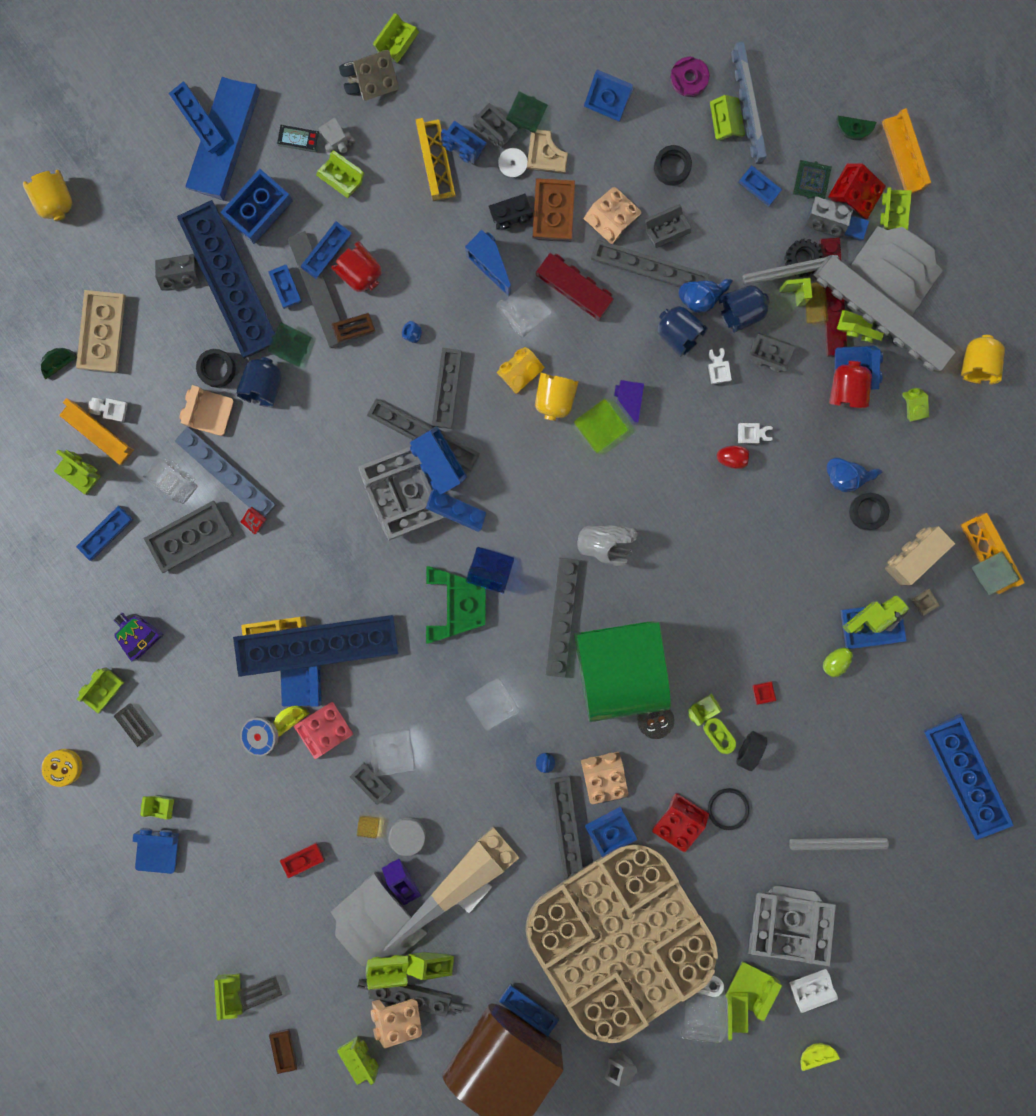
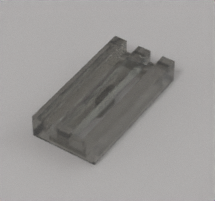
M131 703L114 715L115 719L137 747L155 735ZM127 710L130 711V713L137 720V722L140 724V726L143 728L147 735L143 733V731L136 724V722L133 720V718L130 716ZM122 714L126 717V719L129 721L132 727L142 738L141 740H139L136 737V735L133 733V731L130 729L127 723L123 720V718L121 717Z
M276 975L237 991L244 1011L282 996ZM273 982V985H271V986H269V987H266V988H264V989H261V990H259V991H257V992H254V993H252V994H249V995H247V996H243V994H245V993H247V992H250V991H252V990H255V989H257V988H260V987H262V986H264V985H267V984ZM276 989L275 993L246 1004L247 1000Z

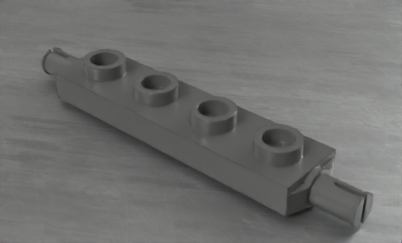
M359 979L357 988L369 990L367 981ZM410 985L370 989L368 991L370 999H380L382 1002L394 1005L415 999L418 1002L419 1011L446 1017L450 1011L461 1014L463 1005L452 1003L451 995Z

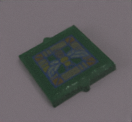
M800 160L793 194L807 197V199L815 198V196L825 199L832 166L818 164L817 161L813 163Z

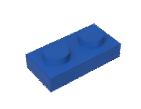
M752 165L738 182L768 207L782 191L780 187Z
M286 264L268 271L283 309L302 302Z

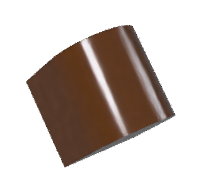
M491 1003L487 1006L443 1071L442 1077L450 1091L462 1103L480 1116H533L564 1071L561 1044L550 1036L543 1034L513 1011L501 1005Z

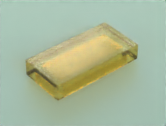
M817 282L811 283L812 299L806 304L807 323L828 321L826 288Z

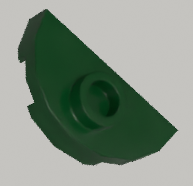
M839 115L837 117V126L846 138L852 140H861L868 136L874 130L877 123L875 121Z
M55 348L48 351L42 357L40 363L41 373L45 380L76 359L77 355L66 348Z

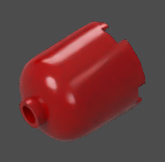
M358 241L354 244L356 248L353 250L348 248L335 261L338 265H333L331 269L354 291L364 292L367 289L372 291L379 285L378 279L382 272L381 266L363 244Z
M849 361L848 364L839 366L834 373L829 403L841 406V403H850L849 407L856 408L869 407L872 382L870 370L867 367L861 366L859 361Z

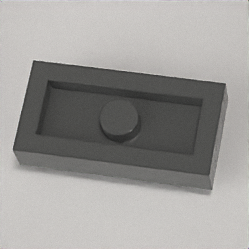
M365 762L350 776L376 805L392 791Z

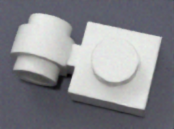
M92 398L89 401L88 409H90V414L101 416V413L104 412L103 418L124 422L128 403L107 398L105 404H103L104 400Z

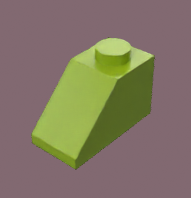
M429 952L409 954L407 974L420 980L452 976L454 956Z

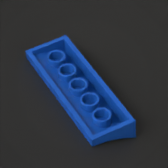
M221 77L209 117L227 143L211 154L202 141H200L185 186L186 189L224 201L260 94L257 84Z
M960 713L949 720L924 730L975 840L1014 826L1012 818L962 714Z

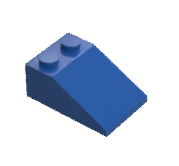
M481 229L465 246L466 257L509 297L511 295V284L495 243L496 239L489 232L485 233Z

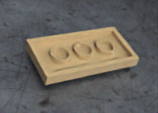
M84 290L76 363L77 369L118 372L126 295Z

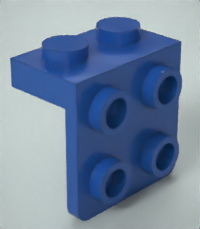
M455 120L448 130L443 129L441 132L442 146L450 152L454 150L460 154L459 158L466 163L470 161L474 164L487 145V142Z
M871 345L838 347L835 349V370L841 365L848 364L849 361H859L861 366L867 367L872 374L871 390L879 389V383H882L883 379L882 372L880 371V364L883 363V353L879 348Z
M141 828L134 833L132 842H137L135 869L146 872L174 873L176 870L179 834L172 833L170 830L155 832L150 828Z

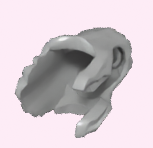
M620 525L587 526L580 531L577 546L582 555L594 556L602 563L622 566L627 564L628 559L609 557L608 552L612 556L626 557V555H632V550L616 547V544L632 543L637 540L636 537L639 534L633 528Z

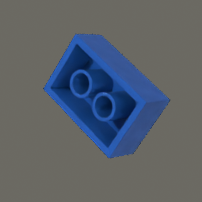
M259 169L220 213L239 232L255 244L293 200L289 193L263 170Z
M438 426L410 442L412 454L415 457L418 456L421 461L422 471L429 475L432 480L430 482L432 488L436 492L438 491L440 495L459 485L467 478Z

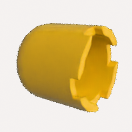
M56 170L55 174H51L50 171L41 172L32 176L30 183L23 182V187L36 213L40 217L54 219V221L65 218V214L72 207V198L61 171Z
M982 335V337L970 341L966 347L961 376H964L963 379L976 384H980L981 381H990L989 384L1001 382L1005 355L1004 345L999 340L994 339L992 335Z
M540 373L535 407L539 413L545 415L544 419L556 421V417L564 418L570 414L579 381Z

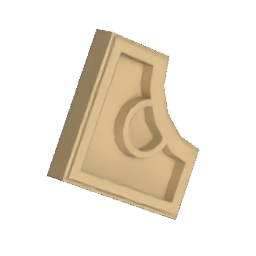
M532 129L527 169L565 174L568 153L561 151L555 146L551 137V131Z

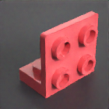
M330 702L294 726L314 759L322 756L353 735V732L333 702Z

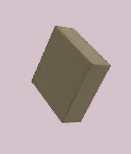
M930 589L911 599L921 616L940 606Z

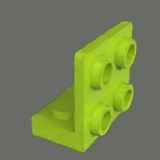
M58 449L56 453L63 459L54 472L83 494L88 495L101 478L96 473L98 469L89 463L81 462L82 457L75 452H70L67 449L65 451Z
M743 961L727 992L748 993V1010L754 1012L758 1019L765 1021L782 984L777 978Z
M358 1036L339 1047L337 1052L357 1085L365 1080H368L370 1085L375 1083L379 1066L375 1058H371L367 1051L369 1049L365 1041H361Z

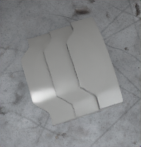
M877 226L849 266L850 269L910 316L916 311L933 283L943 271L936 264L935 249L903 227L886 230Z
M410 447L360 465L358 468L370 502L388 541L445 518L426 509L430 493L433 490L430 483L432 480L428 474L422 471L421 461L418 456L415 457L412 454Z
M376 872L331 911L336 920V938L361 966H367V960L374 957L402 956L428 932L423 926L389 950L384 951L385 946L409 921L411 916L387 890L388 885Z
M774 886L766 894L757 893L748 954L830 966L836 905L823 903L814 891Z

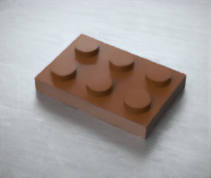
M536 178L533 239L572 241L575 180Z

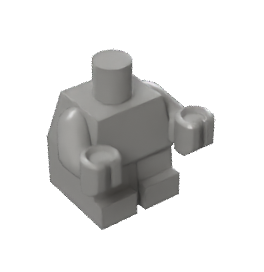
M335 118L318 128L327 143L325 149L329 157L333 150L345 153L348 150L346 146H351V143H355L351 134L343 132Z
M616 1051L614 1059L609 1058L608 1069H606L604 1078L619 1087L627 1086L633 1082L634 1075L637 1074V1068L633 1065L632 1060L624 1055L622 1051Z

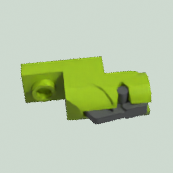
M897 595L883 602L882 606L878 601H872L842 627L847 633H857L864 628L863 623H865L874 633L884 630L892 631L908 613L909 608Z

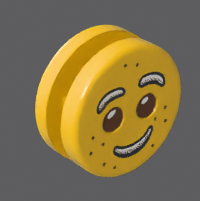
M59 749L48 754L43 760L42 775L50 785L64 787L78 780L82 773L83 764L76 752L70 749Z

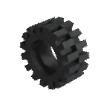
M805 238L800 241L797 240L786 252L785 265L798 263L796 255L800 251L808 252L811 260L819 259L823 256V253H820L821 247H817V243L815 241L812 243L811 239H807V241H805ZM815 271L806 272L798 275L799 277H803L804 275H806L807 277L810 274H813Z

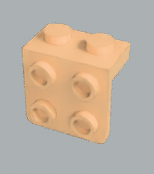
M612 187L593 203L583 219L610 244H614L624 229L641 215V210L616 187Z
M192 385L191 389H188L186 393V406L182 408L180 413L181 424L223 436L234 404L233 399Z
M619 752L581 760L591 804L628 796L624 768Z
M380 999L372 1001L373 1010L370 1012L372 1020L376 1025V1028L373 1029L376 1040L381 1042L384 1048L418 1038L422 1035L418 1002L415 999L385 1007Z

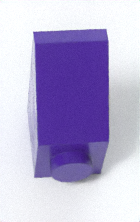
M620 380L619 385H615L614 397H617V404L632 424L637 425L644 383Z
M400 859L392 861L382 868L388 887L403 905L421 896L408 869Z

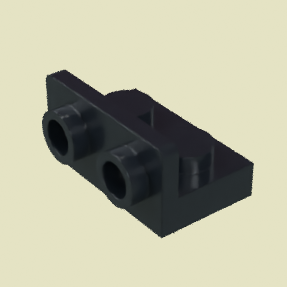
M526 193L488 206L496 230H506L517 222L519 224L526 223L533 217V211L530 208Z

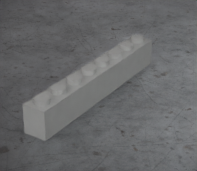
M834 255L828 256L815 272L814 276L817 278L816 282L824 288L828 286L833 290L832 294L840 300L843 298L848 302L847 306L850 309L863 314L862 318L879 326L878 331L884 333L885 336L889 334L893 337V342L897 346L907 348L909 350L908 354L916 360L918 358L924 362L923 366L932 372L933 370L941 371L956 353V351Z

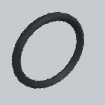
M727 788L719 790L709 801V818L720 829H737L746 822L749 816L748 800L736 789ZM730 792L738 795L743 800L745 815L738 824L724 826L719 824L713 817L712 805L719 795Z

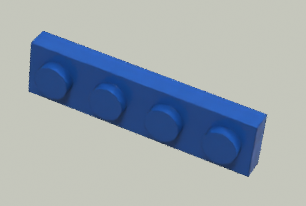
M184 81L169 92V95L208 152L213 154L227 143Z

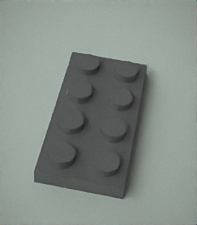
M211 501L143 539L162 573H165L230 538L233 534L215 501Z

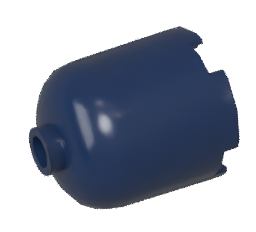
M753 285L729 292L719 297V304L723 303L724 308L721 311V315L727 327H733V333L738 332L766 317L768 304L770 303L769 297L760 288Z
M680 306L674 307L671 310L665 309L659 316L661 320L657 328L660 337L680 357L690 352L697 345L695 340L699 335L703 337L708 330L705 324L686 308Z
M262 357L261 359L251 360L246 364L237 388V397L249 403L252 400L259 401V405L263 407H273L282 377L280 369L273 364V360Z

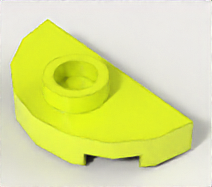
M291 706L282 710L273 722L276 726L278 737L310 714L308 709L303 706Z
M824 1043L812 1044L802 1053L800 1060L801 1070L805 1071L839 1060L840 1057L830 1045Z

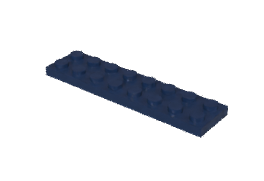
M213 200L178 215L177 219L242 357L245 359L277 344L279 340Z
M393 615L233 637L238 677L398 654Z

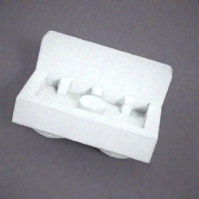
M827 969L789 982L794 1000L801 1013L838 1000Z

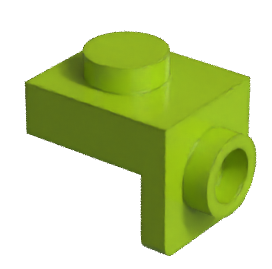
M912 388L902 393L903 398L906 400L907 419L909 421L929 417L928 395L922 389Z
M711 693L693 703L688 709V715L692 722L700 726L704 721L720 713L722 709Z
M158 795L143 796L140 816H153L165 820L172 819L174 799Z

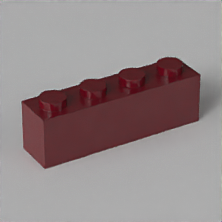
M549 253L537 269L536 276L594 319L600 321L613 303L614 298L611 297L612 294L604 288L602 290L598 288L596 282L590 277H583L580 274V270L575 266L565 264V260L560 255Z

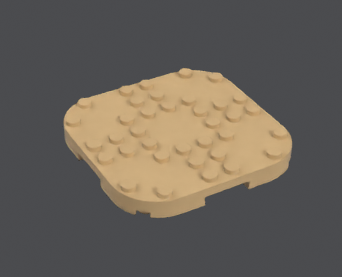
M628 844L610 852L604 857H600L543 894L533 904L526 921V937L533 954L577 1026L594 1040L618 1043L631 1038L649 1026V1022L680 1001L684 1002L703 989L715 972L714 968L716 959H718V952L714 937L685 894L668 862L658 852L646 846Z

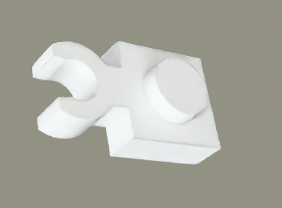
M723 348L719 349L720 356L718 357L714 356L713 349L709 351V358L713 361L712 364L708 365L711 384L730 382L732 380L729 362H723L722 360L725 354Z
M739 423L738 443L757 444L759 443V438L762 441H771L772 437H766L765 432L766 430H773V427L765 426L760 429V423Z

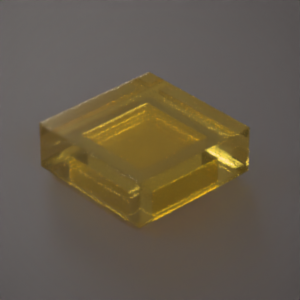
M360 815L357 836L376 839L380 818Z

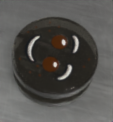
M671 709L637 715V725L640 731L648 738L661 739L672 731L674 715Z

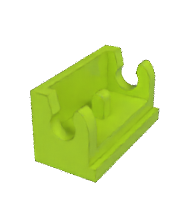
M240 973L218 975L214 980L217 1021L238 1018V1015L243 1013Z

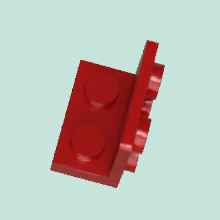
M847 163L828 198L835 202H846L862 218L868 219L886 185L863 163Z
M675 793L668 810L654 826L652 832L682 852H686L706 828L709 813Z

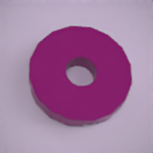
M689 56L681 58L675 63L671 71L670 80L672 87L677 93L685 97H694L705 90L709 82L710 73L704 61ZM689 72L693 73L695 75V79L693 81H688L685 78V74Z

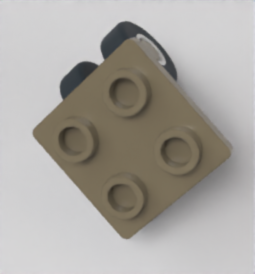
M389 50L346 62L339 66L340 75L347 77L349 82L344 84L345 92L347 94L361 92L362 99L365 101L399 89Z

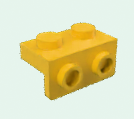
M524 347L517 350L513 358L504 362L496 373L517 394L545 367L530 349Z

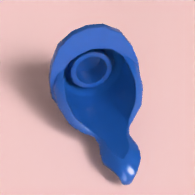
M725 279L720 284H716L713 281L687 282L679 288V297L687 305V308L695 313L706 312L714 307L724 292L729 290L733 280Z
M837 457L832 458L827 463V473L830 476V482L835 489L842 492L855 491L866 482L875 480L882 473V470L878 468L866 471L864 467L857 463L848 462Z

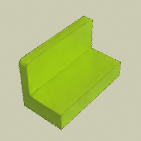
M723 95L710 101L716 140L721 141L733 135L745 136L739 98Z
M810 278L786 280L779 289L780 293L795 291L797 307L805 306L812 299Z
M727 992L728 1040L732 1041V1033H748V993Z

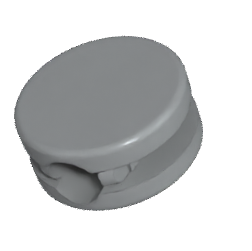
M412 817L399 819L393 824L389 832V844L394 852L401 856L417 854L423 848L426 841L425 827L419 820Z

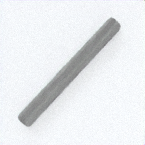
M827 257L744 274L742 280L744 285H750L816 271Z
M887 838L790 839L789 847L791 850L888 849L889 842Z

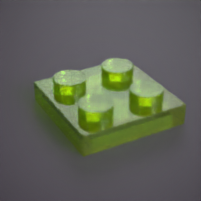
M605 398L573 421L596 454L628 431V428Z

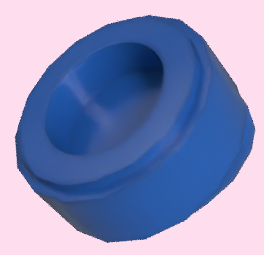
M413 321L407 322L402 329L403 339L412 343H417L422 335L421 327Z
M541 753L536 758V767L540 772H551L555 767V759L550 753Z

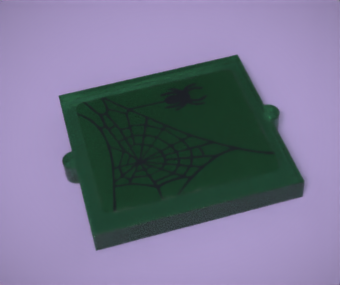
M519 91L506 120L517 125L520 129L524 128L532 133H536L548 104L535 99L534 96L531 97Z
M280 322L275 335H272V342L267 352L299 367L304 354H307V347L312 337Z
M1003 551L971 567L979 579L978 582L983 585L988 595L1020 579L1012 567L1013 564L1008 561Z

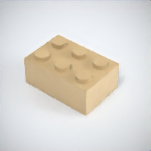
M939 526L928 527L927 529L925 527L922 528L915 535L917 538L913 542H907L901 548L903 551L898 556L895 554L887 561L886 571L901 586L912 585L955 545Z

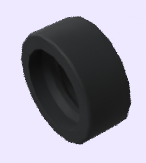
M678 145L664 147L659 151L654 162L655 176L660 182L671 186L684 182L690 174L692 167L690 154L686 149ZM672 154L682 158L684 170L680 175L668 176L663 172L661 164L667 155Z
M220 349L206 350L199 356L196 362L198 377L202 382L211 387L220 388L226 386L235 376L236 367L234 360ZM213 357H220L227 364L225 376L218 380L209 378L204 370L206 362Z
M872 492L856 497L849 509L850 519L853 524L867 531L883 526L888 520L890 513L889 504L885 498ZM865 500L875 501L880 506V517L874 523H866L858 515V508Z
M751 731L740 748L736 760L737 765L748 771H753L765 752L768 741L767 737Z

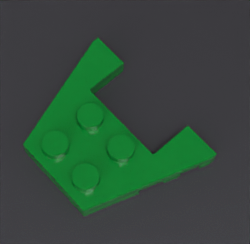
M426 566V584H447V625L426 626V644L486 625V585Z

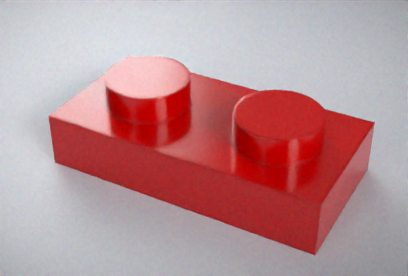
M316 842L282 858L280 863L287 878H290L324 862L325 859Z

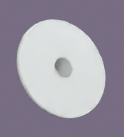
M517 148L506 149L499 157V169L508 177H518L527 168V157L524 152Z

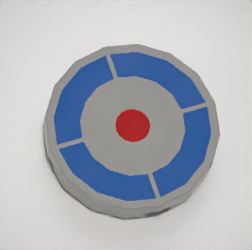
M257 716L243 724L240 731V740L243 748L249 754L262 757L271 753L275 746H277L278 732L276 726L270 723L267 718Z

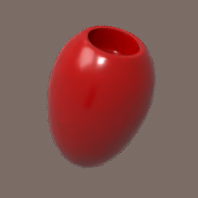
M738 445L727 446L717 452V460L726 467L742 469L748 466L749 450Z

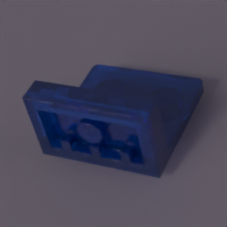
M477 547L466 582L504 594L514 557Z

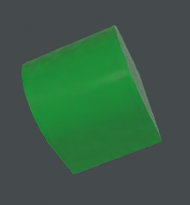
M648 621L574 633L589 722L670 710V688L659 622Z

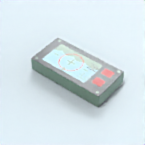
M280 125L277 145L317 152L320 133L319 131Z

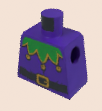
M121 613L114 619V622L120 627L114 634V637L131 662L137 661L164 636L162 632L140 616H133L129 620L124 613Z

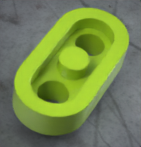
M717 718L706 720L703 730L716 749L723 754L733 752L736 747V741L722 721ZM716 724V730L711 731L710 725ZM723 740L728 741V745L726 747L722 746Z

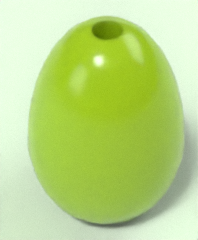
M843 647L831 652L823 662L824 671L831 677H839L844 674L852 662V651L849 648Z

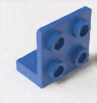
M320 665L281 671L283 707H319L322 705Z

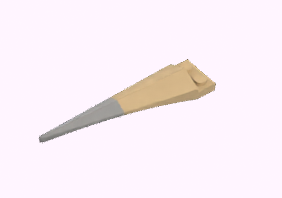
M494 827L478 839L437 889L385 946L384 951L389 950L502 874L519 859V856Z

